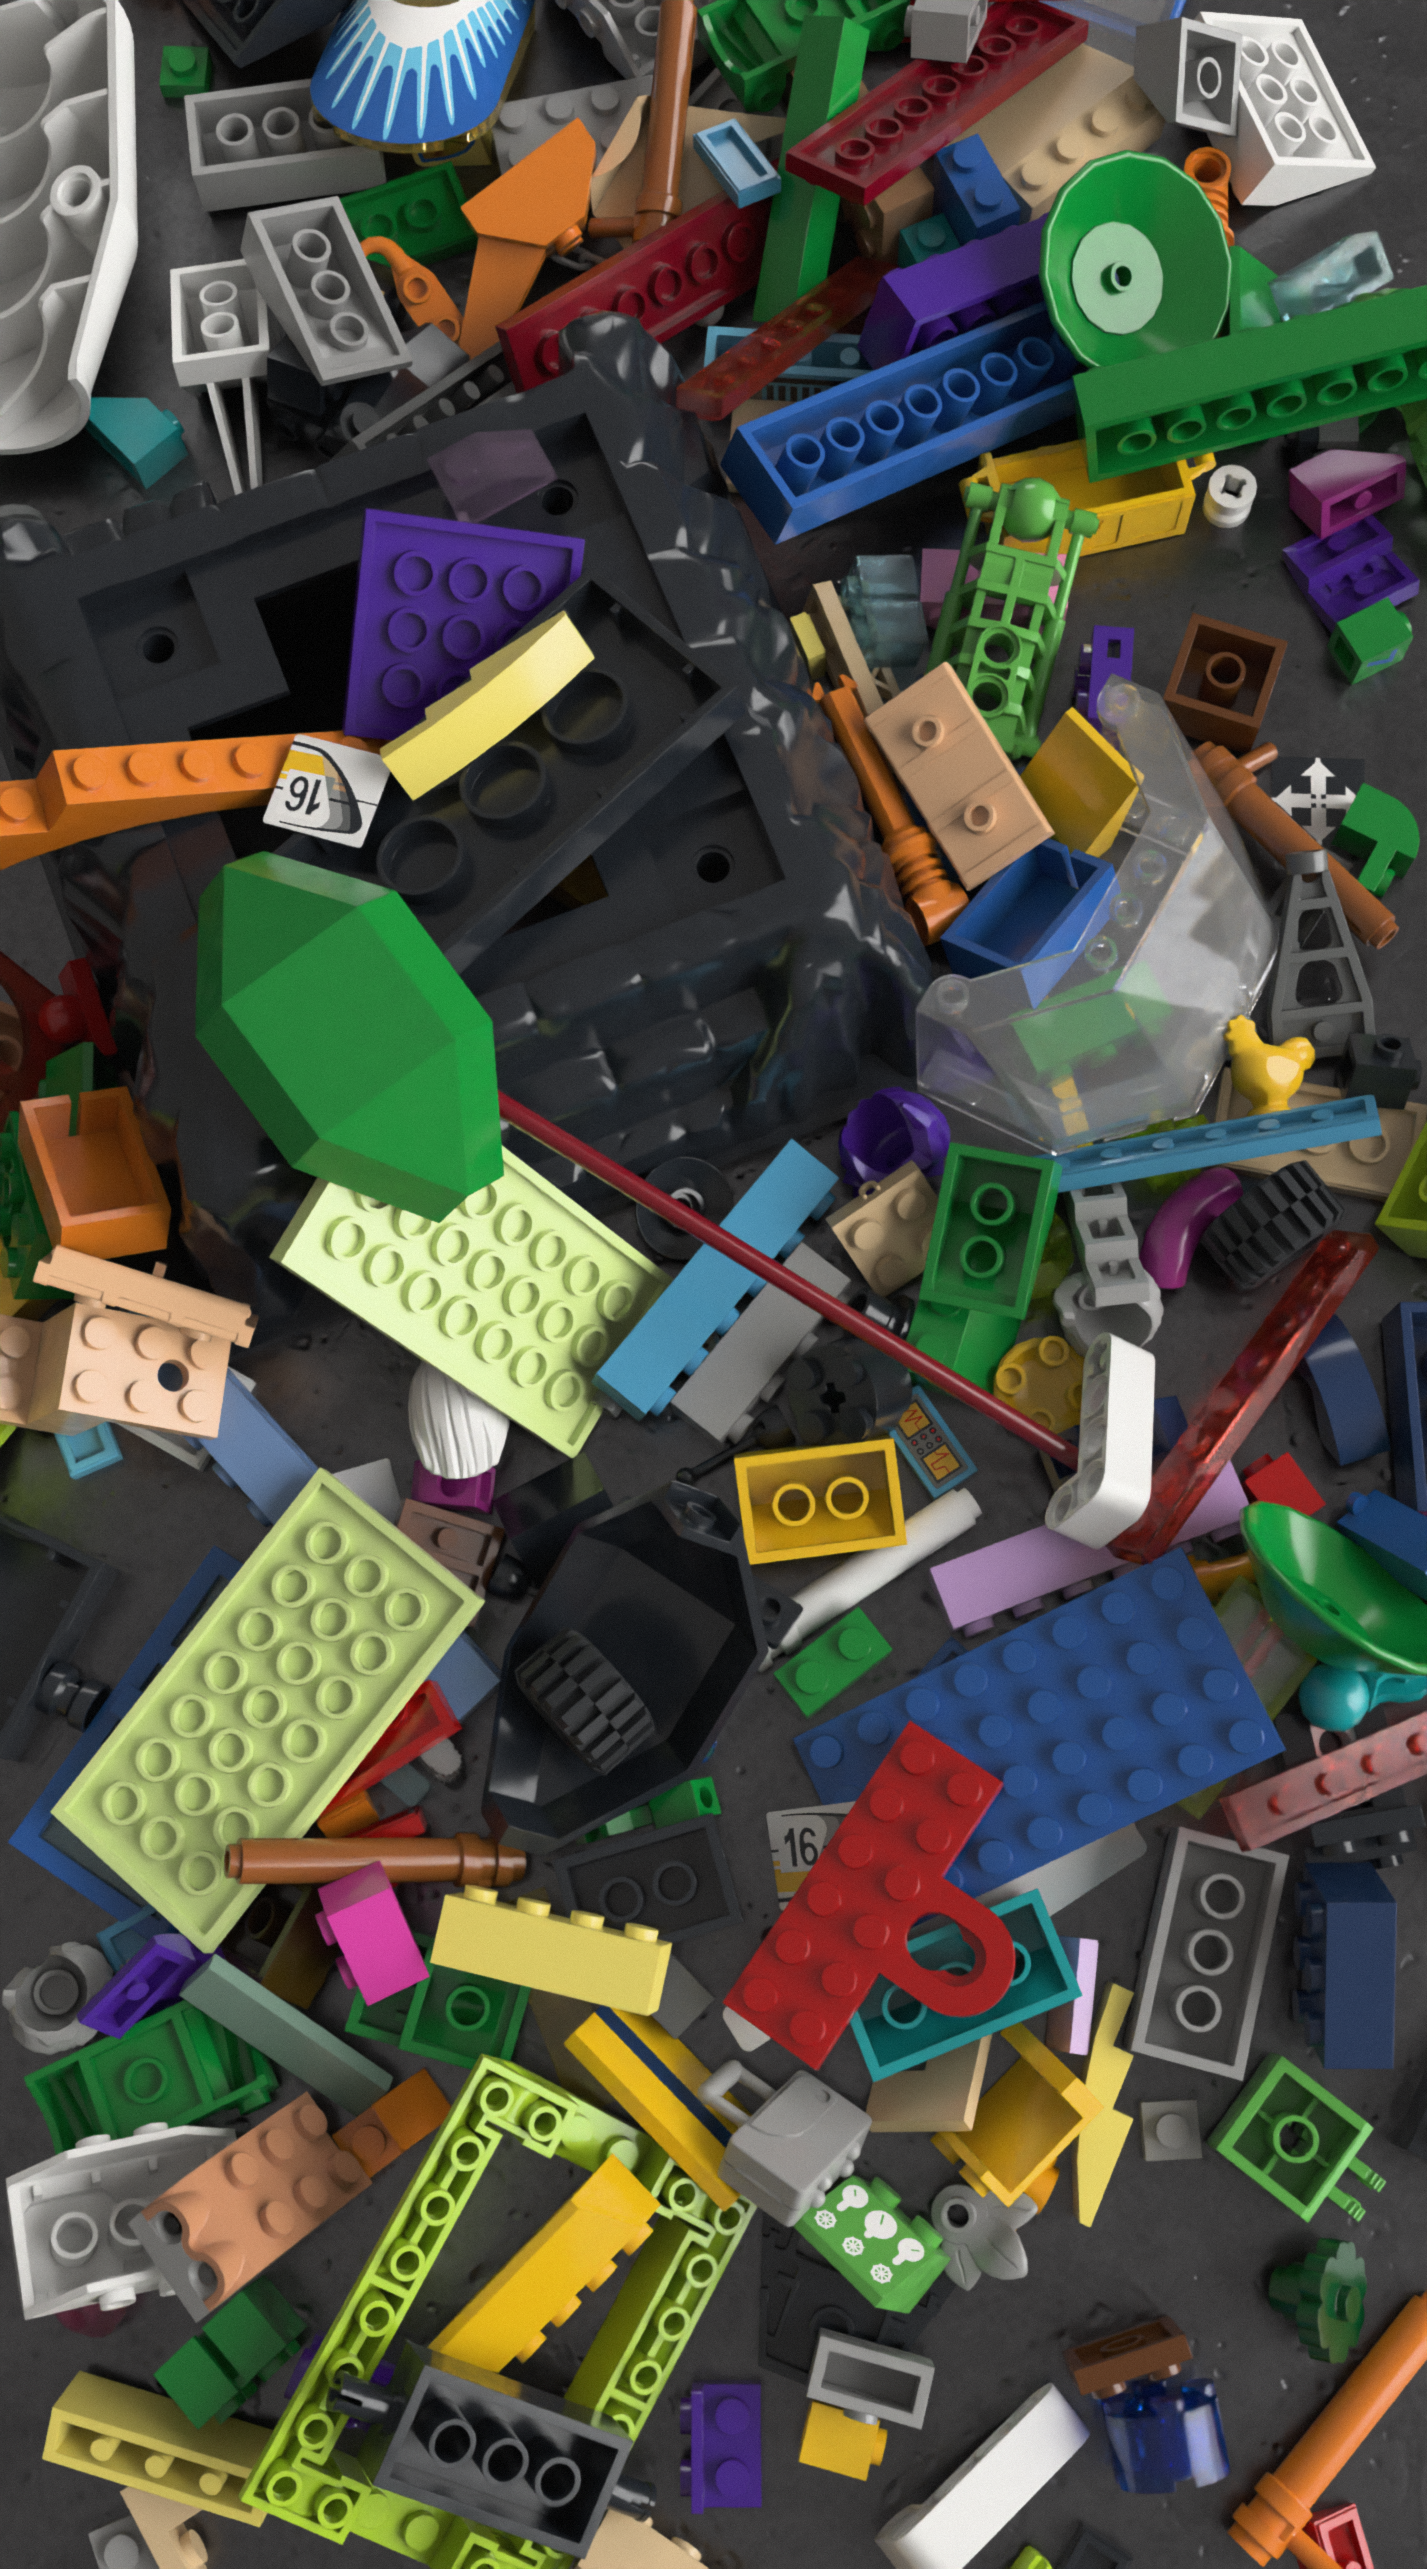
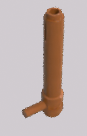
M665 0L660 4L642 191L636 197L635 214L630 217L591 218L588 224L591 238L632 237V244L682 215L683 202L679 199L697 20V7L693 5L694 0Z
M1208 741L1199 746L1189 756L1183 766V771L1188 775L1187 782L1198 793L1206 792L1209 795L1208 802L1221 815L1229 814L1285 869V854L1324 849L1256 785L1257 778L1252 773L1277 758L1278 752L1274 744L1265 742L1238 759L1223 745L1216 747L1211 741ZM1327 852L1328 868L1349 930L1366 947L1372 944L1377 950L1382 948L1399 930V927L1394 923L1396 917ZM1316 873L1301 874L1302 880L1306 883L1313 882L1316 879Z
M456 1832L453 1838H239L236 1844L226 1845L224 1874L226 1879L235 1878L237 1884L332 1883L380 1860L390 1883L452 1882L455 1888L475 1885L491 1889V1887H508L511 1882L522 1880L526 1867V1851L499 1845L492 1832L487 1837H480L477 1832Z

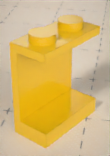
M1021 2022L1006 2027L1000 2032L1007 2042L1019 2053L1021 2058L978 2101L972 2131H938L930 2139L935 2147L953 2165L960 2158L966 2163L959 2173L982 2198L992 2191L1007 2207L1027 2189L1104 2108L1086 2086Z

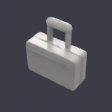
M732 2059L723 2063L697 2090L698 2099L702 2104L709 2105L739 2127L729 2139L717 2171L718 2177L787 2227L795 2225L811 2207H821L825 2202V2191L831 2187L839 2176L848 2177L853 2173V2161L860 2156L861 2148L872 2124V2119L867 2113L804 2070L797 2071L776 2091L742 2067L739 2061ZM737 2082H740L766 2101L751 2117L722 2097Z

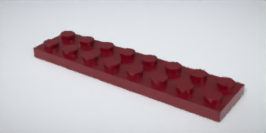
M1040 1L995 2L987 8V18L967 64L915 59L786 152L785 171L805 179L811 185L820 186L840 195L850 203L865 206L1087 40L1089 22Z
M780 157L770 162L776 172L778 171ZM723 190L496 325L495 328L516 394L559 377L558 332L575 318L584 317L602 310L626 313L637 318L644 330L661 344L759 283L773 195L738 209L726 191Z

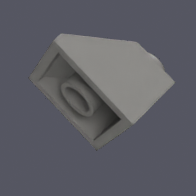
M1185 17L1137 26L1134 51V80L1167 123L1226 138L1236 137L1243 34Z

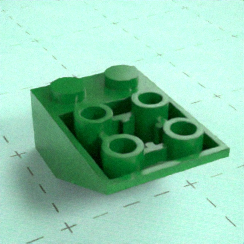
M9 1111L4 1130L0 1132V1237L3 1246L0 1256V1268L2 1277L10 1279L14 1299H73L75 1293L33 1282L38 1262L48 1255L53 1248L18 1145L19 1113L17 1111Z

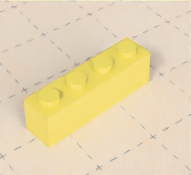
M465 1885L464 1893L459 1892L445 1895L430 1963L645 2016L658 2011L672 1947L671 1942L657 1939L658 1929L640 1924L625 1923L624 1931L603 1926L605 1917L579 1910H572L570 1918L550 1914L551 1904L530 1898L518 1897L517 1905L496 1901L498 1891L475 1885Z
M79 2371L52 2407L42 2459L260 2527L267 2512L241 2502L238 2494L274 2430L229 2417L221 2425L212 2417L197 2430L173 2399Z

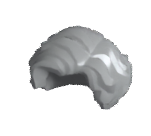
M1146 1270L1144 1271L1149 1280L1150 1301L1096 1307L1084 1271L1066 1276L1057 1285L1052 1303L1059 1313L1065 1341L1074 1348L1078 1355L1085 1357L1092 1342L1103 1332H1109L1140 1348L1153 1338L1157 1328L1161 1325L1164 1309L1160 1299V1289Z
M67 1942L61 1946H51L48 1958L42 1965H36L34 1968L24 1967L2 1989V2005L9 2013L13 2037L24 2048L35 2053L52 2055L59 2051L74 2050L78 2046H84L86 2043L91 2042L98 2030L79 2023L76 2014L113 1978V1970L107 1963L104 1955L95 1948L81 1945L77 1942Z

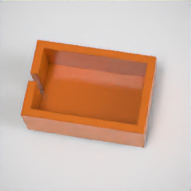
M127 1086L79 1093L76 1136L70 1137L71 1100L69 1094L20 1101L18 1145L52 1248L54 1249L57 1245H62L68 1249L103 1260L166 1249L171 1206L156 1165H154L147 1154L140 1132L139 1121L133 1113V1102Z

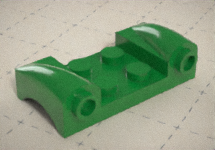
M717 0L697 10L698 38L744 109L748 112H768L776 107L782 98L786 87V73L795 69L804 15L845 16L870 31L867 44L868 50L872 52L880 50L887 52L896 48L904 39L905 14L908 5H910V0Z
M183 2000L135 2023L120 2039L108 2036L24 2077L26 2086L46 2121L55 2155L67 2150L76 2149L75 2144L78 2141L95 2135H110L111 2141L134 2136L133 2131L151 2123L165 2122L168 2124V2129L178 2126H190L221 2110L229 2111L238 2108L240 2116H245L272 2103L269 2093L279 2088L267 2055L187 2000Z

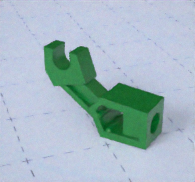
M712 1776L683 1782L647 1801V1805L634 1808L575 1839L577 1846L608 1839L652 1824L654 1830L710 1813H713L714 1816L722 1814Z

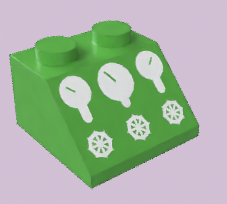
M852 2175L825 2196V2202L821 2207H811L793 2227L875 2308L909 2314L952 2258L939 2247L943 2237L936 2229L920 2216H916L912 2221L897 2207L902 2199L888 2184L878 2177H875L870 2182L869 2180Z

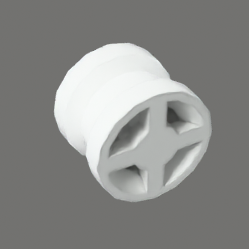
M1227 465L1217 469L1210 477L1202 506L1204 515L1210 523L1217 527L1232 528L1237 527L1246 520L1257 490L1255 477L1249 470L1242 466ZM1225 490L1233 491L1238 496L1229 495Z

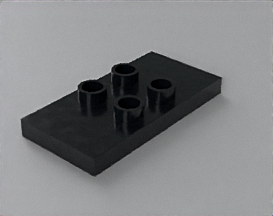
M592 566L499 649H503L564 610L592 651L594 659L553 698L487 751L414 801L390 771L363 845L360 848L295 832L273 852V854L396 890L458 975L747 712L739 688L734 682ZM470 675L468 678H466V679H465L458 687H456L454 690H456L457 688L461 687V686L464 685L465 683H467V682H469L470 680H472V679H471V675ZM426 715L412 728L427 720Z

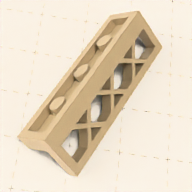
M831 580L813 584L802 612L810 615L826 651V670L834 689L841 688L837 681L841 674L856 681L858 687L853 694L866 718L884 705L881 697L889 702L900 694L901 691L859 593L853 592L837 596ZM846 610H850L856 624L854 632L844 612ZM863 655L869 657L874 669L871 674ZM880 748V751L890 769L891 774L895 773L894 769L892 768L891 764L889 763L888 759L886 758V756Z

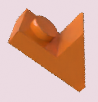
M424 2067L374 2102L370 2108L333 2134L332 2138L341 2151H347L357 2159L367 2176L371 2178L442 2125L452 2105L428 2069Z

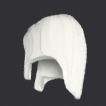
M421 1361L410 1384L408 1411L412 1442L423 1467L429 1470L431 1474L442 1476L446 1479H465L478 1476L497 1465L510 1426L509 1418L424 1361Z

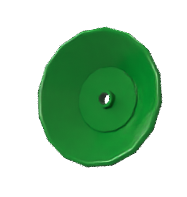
M1123 150L1089 160L1058 190L1041 230L1039 281L1050 322L1074 358L1088 369L1097 366L1108 367L1135 360L1144 354H1159L1182 348L1194 341L1217 339L1229 311L1232 261L1222 220L1199 183L1165 157ZM1115 272L1119 277L1120 285L1115 279Z
M1259 1500L1240 1509V1533L1265 1609L1273 1622L1288 1638L1318 1660L1340 1670L1427 1676V1605L1418 1595L1409 1591L1395 1580L1361 1546L1313 1517L1285 1505Z

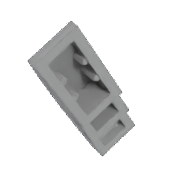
M1117 1182L1062 1192L1077 1252L1095 1306L1102 1307L1150 1301L1149 1280L1139 1260L1138 1238L1128 1218L1127 1196L1121 1183Z

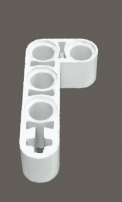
M1103 1332L1095 1338L1084 1360L1077 1474L1054 1493L1045 1515V1524L1048 1529L1096 1550L1104 1547L1142 1516L1151 1493L1155 1358L1152 1353L1109 1332Z
M1053 2383L1044 2385L1033 2393L923 2504L909 2505L892 2517L877 2533L874 2539L896 2569H962L1086 2442L1090 2436V2430Z

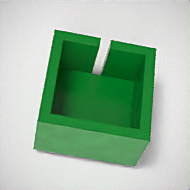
M264 2274L241 2290L202 2327L204 2331L198 2337L194 2335L153 2375L197 2430L212 2417L221 2425L259 2389L252 2380L258 2375L265 2383L302 2348L295 2338L308 2326Z

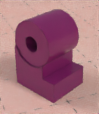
M416 1460L413 1467L410 1499L443 1510H462L476 1514L492 1515L496 1469L492 1467L475 1477L446 1479L442 1476L431 1474L429 1470L423 1467L421 1460Z

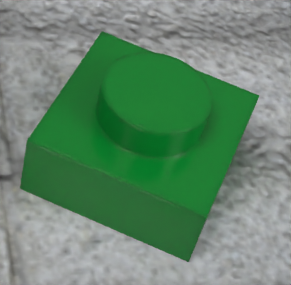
M163 46L159 81L163 97L184 98L186 95L209 92L212 57L209 47Z

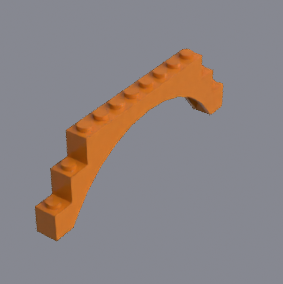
M343 730L299 733L381 755L380 748L393 741L344 735ZM297 734L54 750L36 779L0 782V871L21 861L83 840L144 824L206 812L268 805Z

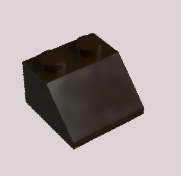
M323 1883L266 1884L219 1944V1947H221L227 1962L279 1998L308 2009L317 1991L323 1986L327 1973L341 1949L338 1942L330 1946L327 1945L315 1917V1914L324 1911L317 1889L325 1885Z

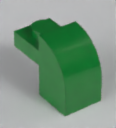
M1362 783L1331 844L1367 861L1357 880L1372 895L1382 899L1394 875L1402 879L1406 875L1418 853L1420 839L1417 823L1405 805L1396 798Z

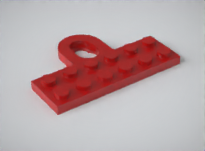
M909 1721L728 1993L723 2004L816 2071L819 2070L880 1975L886 1977L928 2008L942 2015L961 2018L981 2014L996 2005L1008 1991L1015 1973L1016 1955L1012 1938L1004 1923L995 1913L944 1879V1876L1004 1786L1003 1782L912 1721ZM929 1914H941L952 1919L959 1927L963 1941L974 1950L976 1962L973 1969L963 1976H955L945 1970H927L919 1966L912 1959L908 1950V1935L911 1927L920 1918Z

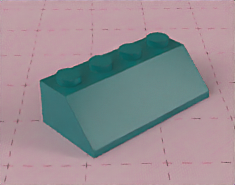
M1038 1888L988 1908L1001 1919L1009 1931L1016 1955L1015 1973L1011 1985L1003 1998L989 2010L964 2018L942 2015L925 2006L883 1975L879 1976L850 2021L873 2082L1083 1996ZM955 1922L908 1941V1950L912 1959L919 1966L927 1970H945L952 1975L963 1976L968 1974L975 1965L976 1957L974 1950L963 1941L961 1931Z

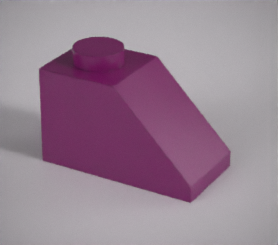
M1330 449L1289 470V507L1322 540L1403 499L1405 496L1406 459L1399 454Z

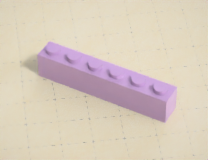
M1225 1456L1151 1484L1150 1499L1142 1516L1098 1550L1052 1531L1045 1524L929 1569L927 1577L950 1634L963 1630L965 1637L969 1638L996 1627L993 1618L1010 1611H1013L1015 1619L1031 1615L1046 1608L1042 1599L1060 1592L1063 1593L1065 1600L1078 1597L1095 1589L1092 1580L1112 1573L1115 1580L1143 1566L1142 1561L1160 1554L1163 1556L1179 1547L1184 1549L1186 1555L1194 1552L1191 1543L1207 1536H1211L1214 1544L1241 1534L1239 1511L1241 1508L1249 1505V1502L1229 1456Z

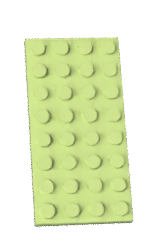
M503 1146L504 1176L469 1195L440 1223L317 1177L269 1258L559 1453L572 1459L577 1456L603 1410L602 1406L594 1405L590 1401L599 1389L591 1383V1380L674 1279Z
M320 1467L50 1813L204 1954L213 1953L266 1885L237 1884L235 1878L226 1879L224 1874L226 1845L236 1844L239 1838H302L486 1601L334 1475Z

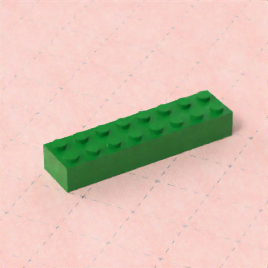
M1427 285L1412 289H1397L1385 296L1361 302H1347L1337 308L1319 313L1296 315L1280 323L1260 328H1245L1233 335L1209 341H1194L1182 348L1159 354L1148 353L1139 356L1135 360L1108 367L1097 366L1084 373L1073 375L1077 434L1089 483L1427 399Z

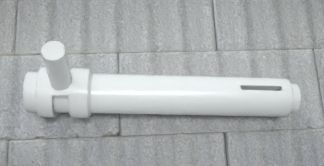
M966 1488L958 1492L952 1489L906 1519L904 1522L907 1545L858 1551L791 1595L789 1598L803 1607L801 1616L777 1649L768 1647L769 1652L759 1667L758 1672L761 1674L773 1666L772 1659L784 1652L788 1656L802 1647V1639L976 1525L975 1518L980 1516L982 1512L970 1492Z

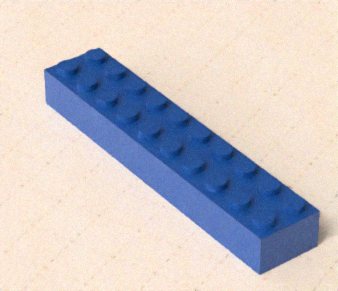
M1115 272V279L1120 285L1119 277ZM1044 300L738 426L720 466L774 545L980 456L982 453H987L1076 414L1073 375L1084 373L1089 369L1074 358L1051 324Z

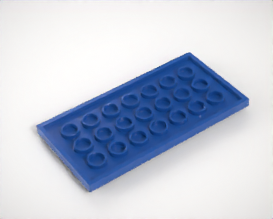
M1182 1547L793 1738L823 1805L857 1801L909 1721H912L1002 1781L1004 1786L944 1876V1879L974 1899L1286 1750ZM941 1914L924 1916L911 1929Z

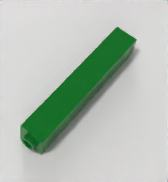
M804 15L777 171V174L781 177V192L773 195L752 321L768 326L770 330L817 332L841 196L820 186L811 185L805 179L785 171L786 152L858 101L870 31L845 16Z

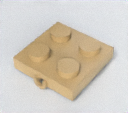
M913 1160L878 1183L872 1180L864 1183L859 1188L858 1197L825 1219L871 1289L883 1297L888 1296L925 1269L938 1198ZM868 1189H875V1191L872 1194H865Z

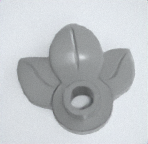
M952 2184L938 2193L932 2204L931 2217L935 2229L943 2237L941 2249L952 2258L944 2270L954 2283L962 2289L969 2291L980 2278L982 2271L989 2276L1001 2280L1023 2278L1028 2274L1026 2252L1015 2230L1028 2222L1038 2211V2206L1032 2198L1023 2192L1007 2207L992 2191L982 2198L972 2186L966 2184ZM959 2204L967 2209L969 2214L967 2224L958 2225L951 2220L949 2211L952 2205Z

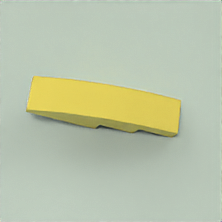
M563 610L469 669L472 680L425 708L427 720L380 748L381 759L414 801L464 768L511 733L567 685L594 659V655Z
M1106 1982L1091 2027L1089 2052L1087 2055H1084L1079 2079L1104 2108L1072 2140L1073 2214L1079 2223L1088 2227L1092 2225L1133 2122V2118L1113 2107L1134 2055L1113 2046L1134 1992L1111 1982Z

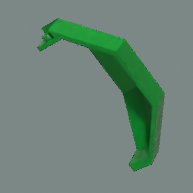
M266 851L224 865L199 897L195 1037L290 1166L437 1223L443 1221L469 1195L503 1177L504 1167L493 1021L397 891Z

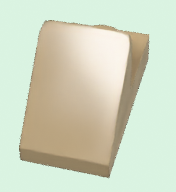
M129 2486L120 2491L160 2569H207L205 2562H207L208 2556L201 2538L193 2529L187 2531L183 2523L202 2509Z

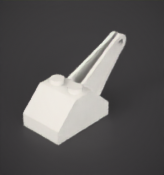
M244 259L171 269L172 359L179 386L190 394L209 392L234 493L237 495L245 492L246 487L223 389L243 387L251 489L263 485L258 386L267 384V355L280 341L277 318L258 291Z

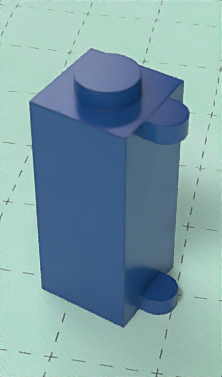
M1376 1489L1367 1496L1359 1492L1350 1494L1346 1500L1348 1513L1337 1521L1342 1535L1361 1546L1406 1589L1427 1600V1516Z

